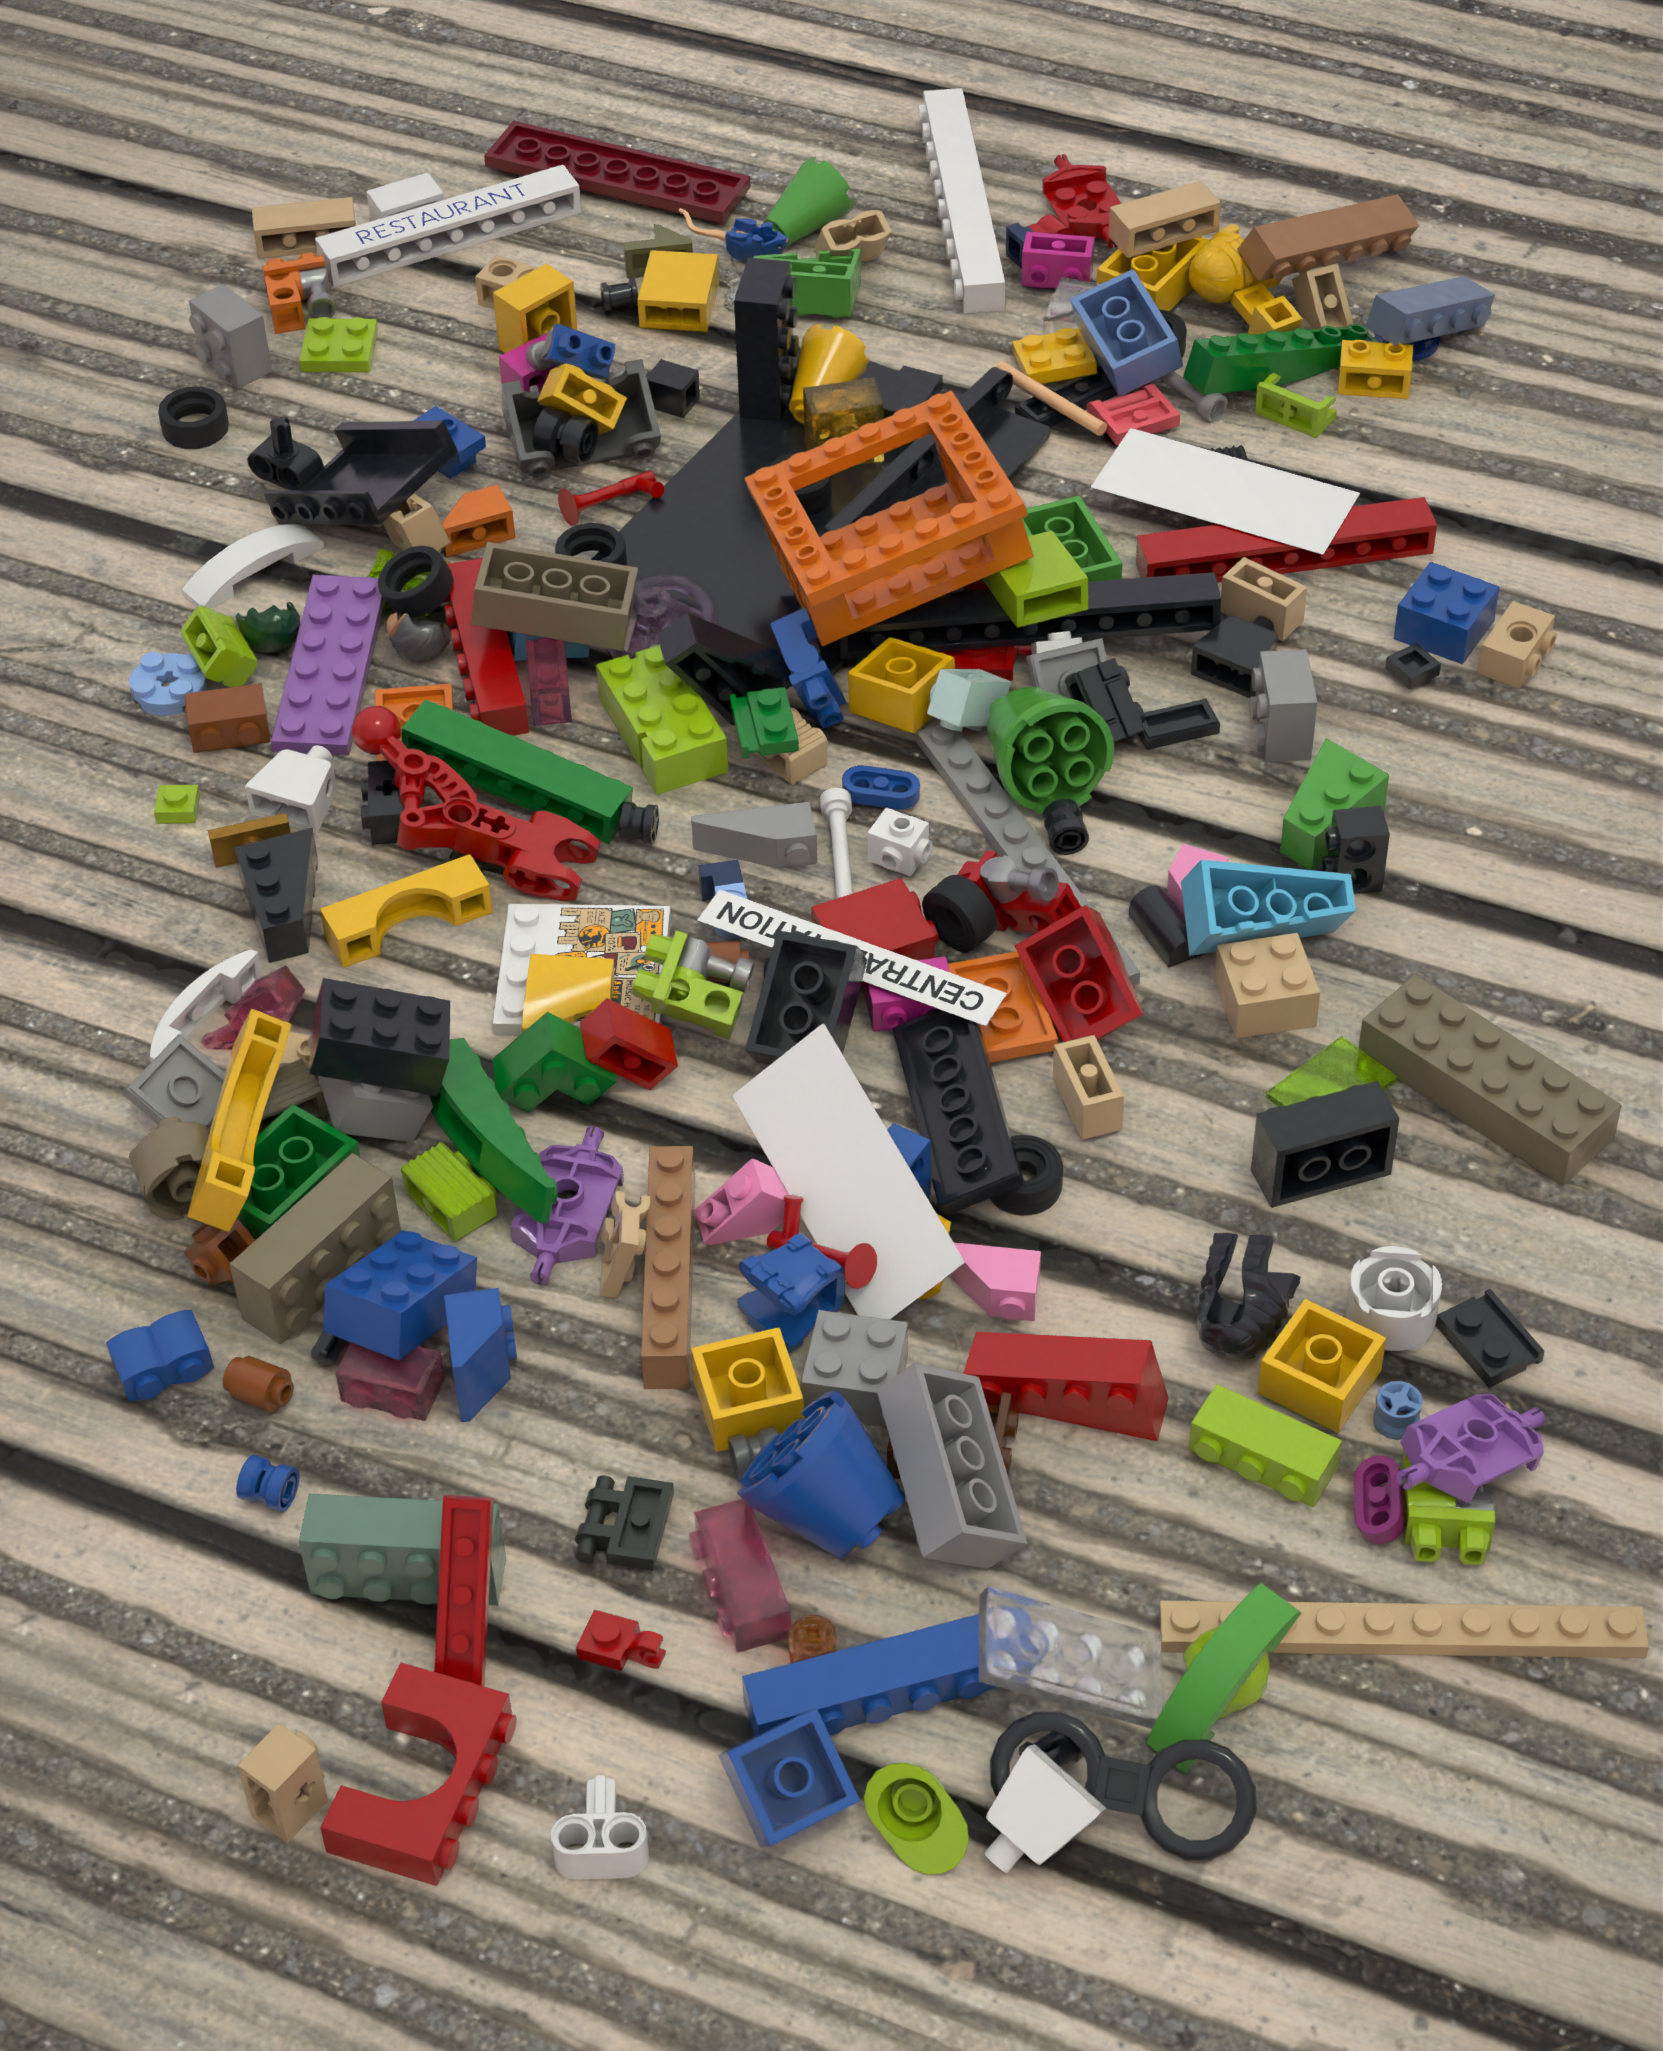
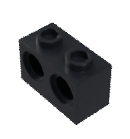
M1381 806L1333 810L1331 827L1325 828V844L1328 856L1322 857V871L1351 874L1354 894L1381 892L1383 889L1390 833Z

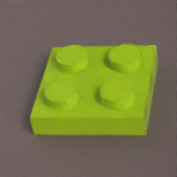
M361 317L352 319L309 318L299 359L301 372H370L378 334L377 319H364Z

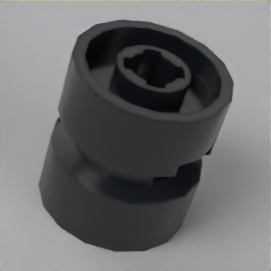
M548 406L542 410L536 421L533 432V447L536 451H549L553 453L554 457L560 454L563 460L578 465H585L593 455L597 444L598 424L595 420L580 415H573L571 417L567 411Z

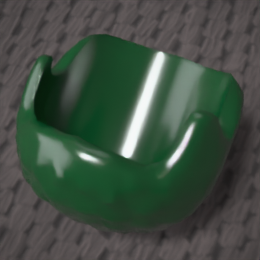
M287 602V610H280L273 605L260 613L255 608H250L247 611V616H241L239 613L236 614L238 628L253 650L267 654L277 653L287 648L296 639L300 627V615L291 602Z

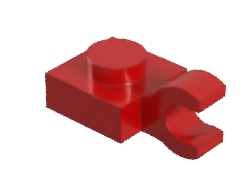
M595 1609L576 1646L578 1659L620 1671L623 1670L627 1660L638 1662L649 1668L659 1669L666 1654V1650L660 1648L663 1641L662 1635L653 1631L640 1632L638 1621Z

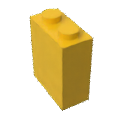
M651 250L638 296L640 328L708 332L719 286L718 254Z

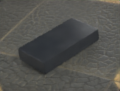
M1201 699L1145 712V722L1143 723L1145 730L1138 735L1146 750L1219 734L1220 722L1207 699Z

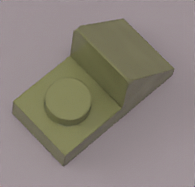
M654 224L655 239L623 242L627 278L644 277L651 250L693 253L692 239L661 225Z

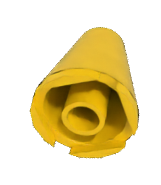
M816 324L808 328L802 338L789 404L791 413L800 423H819L867 369L870 359L869 356L866 358L864 354L866 349L864 343L853 333L842 327L833 325L831 330L820 329L822 324Z

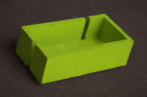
M660 645L635 652L636 658L630 659L629 655L596 664L599 700L639 767L643 768V773L656 795L729 772L727 738L701 696L665 665Z

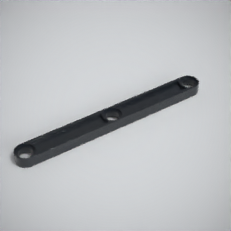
M992 367L958 399L975 428L1008 397L1013 385V375L1010 372L998 367ZM932 434L915 440L825 526L821 536L828 531L838 530L856 522L861 517L871 516L900 502L941 462Z

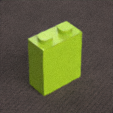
M1052 530L1028 536L1034 557L982 578L1017 628L1088 610V577Z

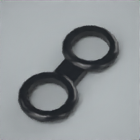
M1040 1711L1015 1720L998 1737L990 1758V1785L997 1797L1010 1775V1762L1015 1749L1026 1737L1042 1731H1055L1069 1737L1081 1748L1087 1762V1781L1084 1788L1108 1810L1139 1815L1147 1834L1165 1852L1187 1861L1213 1860L1233 1851L1249 1834L1257 1813L1256 1786L1247 1765L1229 1748L1207 1739L1181 1740L1161 1749L1148 1764L1107 1757L1098 1737L1081 1720L1059 1711ZM1186 1760H1205L1218 1765L1230 1777L1236 1790L1237 1808L1232 1822L1221 1834L1207 1840H1190L1177 1835L1164 1823L1158 1809V1790L1163 1777L1173 1766Z

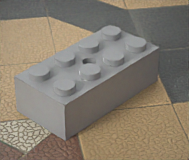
M913 1363L877 1389L882 1408V1416L886 1422L893 1448V1456L898 1466L905 1492V1500L909 1506L917 1535V1544L921 1550L922 1557L989 1569L1027 1545L979 1377Z

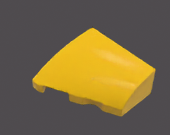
M531 954L524 998L522 1033L546 1012L569 1023H574L578 1018L588 1016L606 998L612 1000L615 983L614 959Z

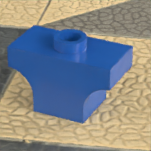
M437 406L413 420L444 421L458 450L438 470V472L449 479H452L476 463V454L486 448L485 436Z

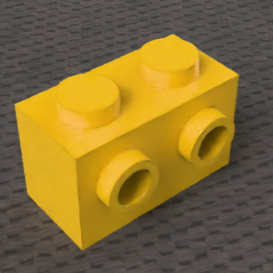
M1342 340L1337 394L1408 399L1412 373L1413 345L1400 343L1398 346H1395L1392 343Z
M565 363L550 370L537 402L546 407L551 406L567 411L571 417L573 415H580L595 420L599 428L598 435L614 429L627 398L616 392L610 385L586 375L582 369Z

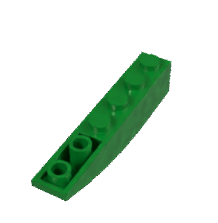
M1349 324V326L1345 327L1323 326L1321 329L1310 330L1297 328L1294 331L1286 332L1267 331L1263 334L1240 333L1238 336L1227 337L1213 335L1210 338L1194 339L1183 377L1202 395L1257 390V385L1272 373L1281 375L1280 380L1274 384L1279 386L1339 367L1342 340L1379 341L1368 333L1369 331L1366 327L1359 324Z
M465 1038L450 1039L449 1062L438 1096L429 1095L433 1105L431 1109L432 1114L458 1151L486 1180L539 1223H549L552 1204H555L557 1200V1186L554 1179L549 1178L541 1164L538 1153L532 1150L526 1140L523 1128L518 1127L510 1113L508 1104L503 1102L496 1091L493 1079L489 1078L482 1068L479 1056L473 1053Z

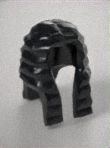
M1214 1233L1213 1243L1209 1247L1206 1273L1201 1280L1202 1292L1199 1296L1200 1304L1197 1307L1196 1329L1199 1332L1201 1344L1209 1352L1223 1360L1243 1362L1255 1358L1257 1354L1266 1351L1268 1343L1276 1338L1275 1331L1282 1326V1320L1288 1316L1289 1299L1294 1298L1301 1277L1293 1273L1268 1272V1262L1274 1243L1273 1236L1263 1234L1249 1235L1242 1261L1243 1298L1241 1300H1227L1221 1297L1218 1290L1230 1265L1238 1235L1234 1233Z

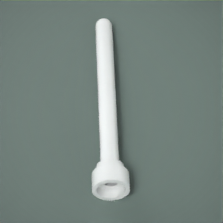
M831 788L821 794L820 807L822 816L830 822L837 898L853 893L846 820L852 813V800L847 790Z

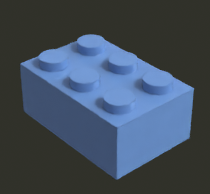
M1134 269L1070 299L1076 325L1119 397L1183 367L1178 339Z

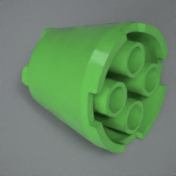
M1040 687L1016 689L1004 697L996 699L990 706V717L987 725L988 739L1001 782L1014 800L1022 806L1042 814L1045 807L1056 800L1070 799L1081 806L1092 798L1090 793L1101 781L1105 771L1110 772L1114 759V741L1111 730L1105 720L1093 708L1081 701L1046 691Z

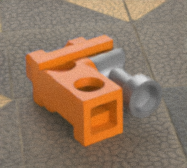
M314 252L301 254L297 260L284 261L280 258L268 259L266 265H262L275 334L306 329L301 300L308 299L307 308L311 318L333 317L336 306L330 295L323 255L316 256Z

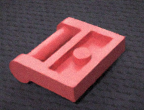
M1153 383L1141 386L1140 390L1104 402L1095 400L1087 404V412L1107 424L1105 432L1116 446L1121 443L1130 428L1155 434L1180 426V413Z

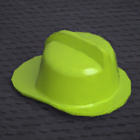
M906 1762L891 1763L876 1771L868 1781L864 1794L866 1812L874 1826L881 1832L899 1858L911 1869L924 1874H943L955 1868L965 1856L969 1843L968 1827L960 1809L947 1794L939 1778L920 1766Z

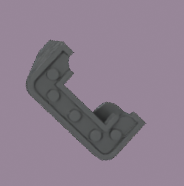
M642 359L625 362L626 370L624 373L615 377L614 372H610L606 381H603V383L610 385L616 392L627 399L614 429L598 435L594 453L586 464L630 456L645 458L654 454L655 449L659 447L661 433ZM520 380L502 383V412L520 470L528 473L529 476L539 477L552 470L580 466L563 460L560 454L554 457L553 453L549 451H536L534 449V427L540 413L546 408V406L537 402L540 395L537 385L530 386V392L522 390Z

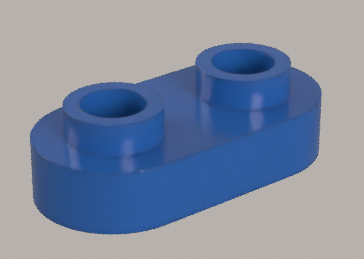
M858 765L846 770L842 776V789L850 793L852 802L856 804L903 810L913 807L920 799V781L914 774L907 771Z

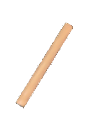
M1000 361L995 366L1010 372L1013 375V384L1096 435L1101 436L1106 431L1107 424L1007 363Z

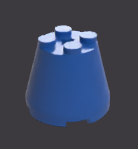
M830 1391L803 1409L802 1414L806 1417L805 1420L802 1418L797 1419L781 1435L777 1433L766 1444L739 1480L744 1486L737 1494L753 1509L840 1560L847 1556L856 1545L861 1549H865L879 1536L882 1529L877 1524L885 1515L893 1514L904 1503L905 1494L900 1490L851 1405L837 1391Z

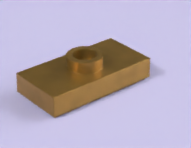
M283 813L208 830L215 867L237 863L234 847L291 833L287 814Z

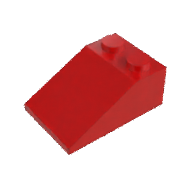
M1084 905L1015 945L1063 1042L1095 1035L1098 1041L1144 1015L1118 947L1101 914L1093 908Z

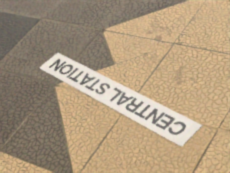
M720 889L697 920L773 948L777 930L857 945L868 959L862 981L984 1026L988 1024L1007 994Z

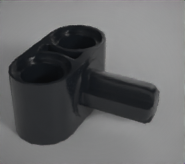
M273 418L270 421L271 435L249 454L247 462L251 471L262 480L290 491H297L321 470L324 464L320 455L314 449L292 440L291 426L288 418Z

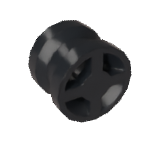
M625 802L620 818V839L622 841H631L634 838H639L644 843L654 844L659 826L658 805L648 804L643 808L638 807L634 802Z

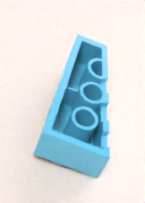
M1200 860L1181 881L1189 956L1216 952L1217 945L1292 933H1298L1299 938L1333 933L1356 911L1351 874Z

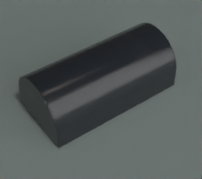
M1146 887L1133 897L1129 905V916L1168 968L1203 955L1189 956L1185 917L1162 887Z

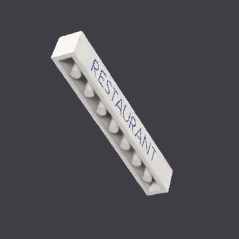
M564 165L556 166L315 238L318 256L323 255L328 280L333 287H337L580 214L579 184Z

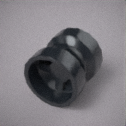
M1060 799L1046 806L1042 813V820L1048 832V840L1052 850L1057 854L1071 855L1086 847L1089 841V834L1083 822V814L1079 804L1074 800Z

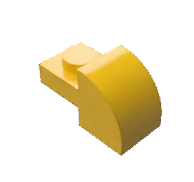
M1262 282L1233 293L1231 304L1249 324V334H1263L1267 331L1286 332L1300 328L1303 318L1284 295L1275 298Z

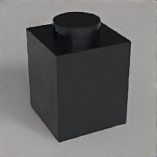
M661 359L651 371L646 373L655 410L684 418L700 399L699 372L696 369Z

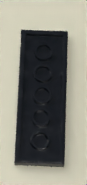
M935 1009L893 1027L919 1134L931 1140V1180L938 1207L944 1217L1024 1184L980 1024L943 1010Z

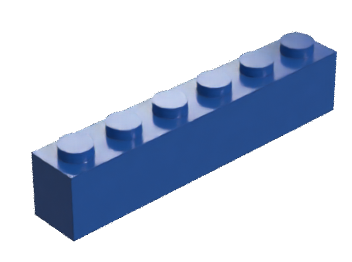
M1018 1603L742 1676L744 1704L755 1736L816 1708L829 1735L832 1736L840 1733L845 1728L867 1722L872 1724L881 1723L893 1715L912 1710L926 1711L935 1707L938 1703L961 1697L965 1699L974 1698L987 1690L1006 1685L1019 1686L1025 1684L1032 1678L1039 1677L1040 1648L1023 1604Z

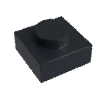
M1418 643L1388 656L1385 669L1409 690L1439 676L1441 664Z

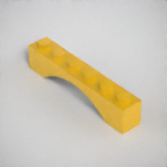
M251 1008L232 1048L187 1217L230 1232L248 1198L255 1170L253 1155L257 1134L269 1093L285 1052L291 1028L290 1023Z

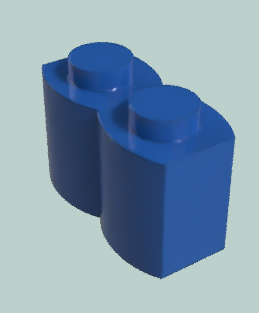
M182 1310L168 1314L156 1320L150 1326L129 1329L106 1342L112 1363L128 1401L154 1398L171 1384L195 1382L214 1368L209 1348L192 1310Z

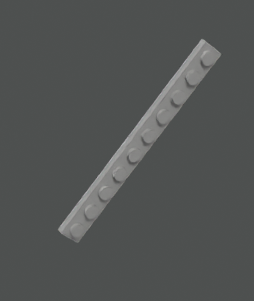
M940 724L917 731L918 746L999 856L1003 857L1006 855L1010 857L1018 871L1031 873L1037 867L1053 868L1057 872L1059 882L1070 885L1081 907L1084 905L1091 907L961 732L947 729ZM1111 934L1118 947L1132 985L1139 984L1140 971Z

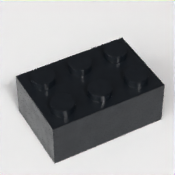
M777 930L745 1048L747 1053L757 1063L771 1065L821 1024H825L843 1055L868 961L857 945Z
M323 978L313 1012L309 1074L438 1096L449 1062L450 1000Z
M1378 1081L1364 1085H1354L1342 1091L1323 1096H1314L1305 1101L1287 1106L1270 1108L1265 1112L1256 1114L1251 1172L1271 1208L1391 1175L1400 1118Z

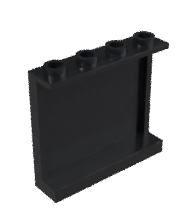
M444 421L342 422L334 429L343 448L342 451L299 490L265 491L263 494L278 524L380 525L444 466L458 450Z

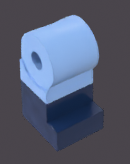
M739 860L698 865L702 901L712 900L719 889L747 899ZM714 927L716 934L722 938L736 939L741 937Z

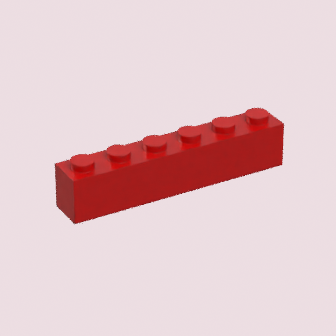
M483 558L449 563L447 565L452 571L454 582L450 594L443 602H448V604L444 605V613L447 626L455 627L450 629L453 650H461V653L456 654L460 676L467 675V678L462 679L466 701H474V703L469 704L471 719L481 721L487 726L513 736L529 733L526 702L507 632L471 625L474 589Z

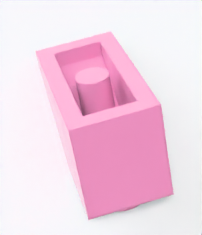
M954 1243L965 1263L952 1272L951 1277L989 1316L1008 1320H1035L1040 1283L1041 1251Z

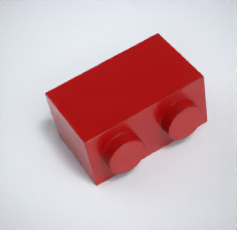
M608 998L580 1022L586 1060L646 1089L652 1090L678 1067L670 1028Z

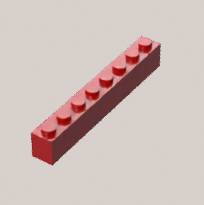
M1425 497L1353 506L1324 554L1219 524L1137 535L1135 564L1140 578L1215 572L1217 583H1220L1223 576L1243 557L1279 574L1427 555L1434 553L1437 523Z

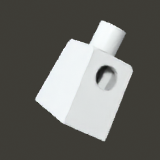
M320 745L313 746L307 755L289 749L279 752L245 786L250 814L265 818L286 813L289 826L301 830L313 828V833L317 834L337 790L334 768L330 763L332 761L331 753Z
M1033 1744L1028 1746L1021 1754L986 1815L988 1821L1001 1833L985 1851V1855L1005 1873L1010 1871L1024 1853L1035 1863L1041 1865L1101 1816L1107 1808L1040 1748Z

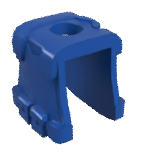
M802 1233L794 1235L788 1240V1243L769 1253L757 1257L750 1255L739 1264V1270L743 1276L757 1289L753 1292H747L738 1298L739 1310L748 1319V1324L757 1332L779 1327L789 1353L801 1347L803 1340L814 1329L818 1310L838 1312L842 1306L845 1291L844 1268L834 1259L827 1258Z

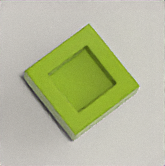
M159 785L154 810L156 824L196 823L200 800L198 785Z

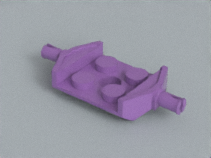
M593 1126L586 1129L582 1144H576L575 1147L551 1145L539 1153L543 1168L549 1178H553L556 1183L557 1195L564 1190H572L577 1194L569 1199L557 1197L556 1203L552 1204L549 1223H539L518 1207L511 1224L512 1242L537 1257L534 1269L530 1274L531 1280L539 1284L540 1278H542L541 1285L548 1283L553 1266L557 1262H569L597 1256V1239L617 1185L623 1186L624 1183L623 1167L612 1155L598 1151L601 1140L604 1137V1132L598 1127L595 1128V1131Z
M1476 1394L1407 1426L1400 1442L1412 1466L1398 1471L1396 1475L1397 1482L1400 1486L1404 1484L1403 1489L1409 1490L1419 1483L1428 1482L1431 1486L1466 1503L1471 1502L1478 1487L1525 1464L1527 1465L1526 1468L1531 1472L1536 1470L1544 1452L1541 1435L1533 1429L1544 1425V1413L1542 1411L1538 1413L1539 1408L1534 1407L1525 1413L1519 1414L1515 1410L1511 1411L1494 1394Z

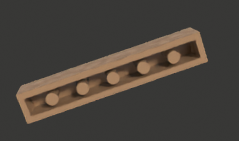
M1397 194L1255 226L1237 250L1258 281L1272 278L1279 280L1286 275L1297 272L1302 274L1314 268L1326 267L1343 261L1350 263L1360 257L1369 255L1375 257L1382 252L1390 250L1400 251L1410 244L1411 236L1420 225Z
M649 1146L647 1196H650V1206L646 1217L641 1342L644 1389H689L695 1210L693 1146Z

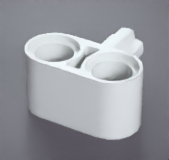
M597 1775L595 1779L588 1780L586 1814L566 1815L557 1820L552 1827L550 1836L555 1867L562 1876L568 1879L630 1878L643 1872L648 1865L649 1848L645 1823L633 1813L616 1812V1783L613 1779L605 1778V1775ZM624 1842L634 1843V1845L629 1848L616 1847L620 1843ZM572 1844L584 1845L582 1848L577 1850L566 1849L568 1846Z

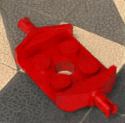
M1062 154V158L1060 155L1056 156L1054 164L1059 170L1042 180V194L1062 223L1070 228L1073 235L1095 237L1098 239L1104 238L1109 248L1113 249V245L1117 248L1118 246L1109 237L1110 207L1122 203L1106 181V167L1072 165L1065 154Z

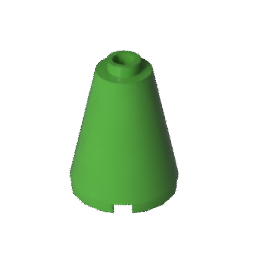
M810 157L802 163L763 222L773 223V231H780L783 235L787 236V246L817 231L826 224L847 215L853 209L855 203L854 198L850 201L846 192L850 187L843 176L826 161L820 164L814 162L816 157Z

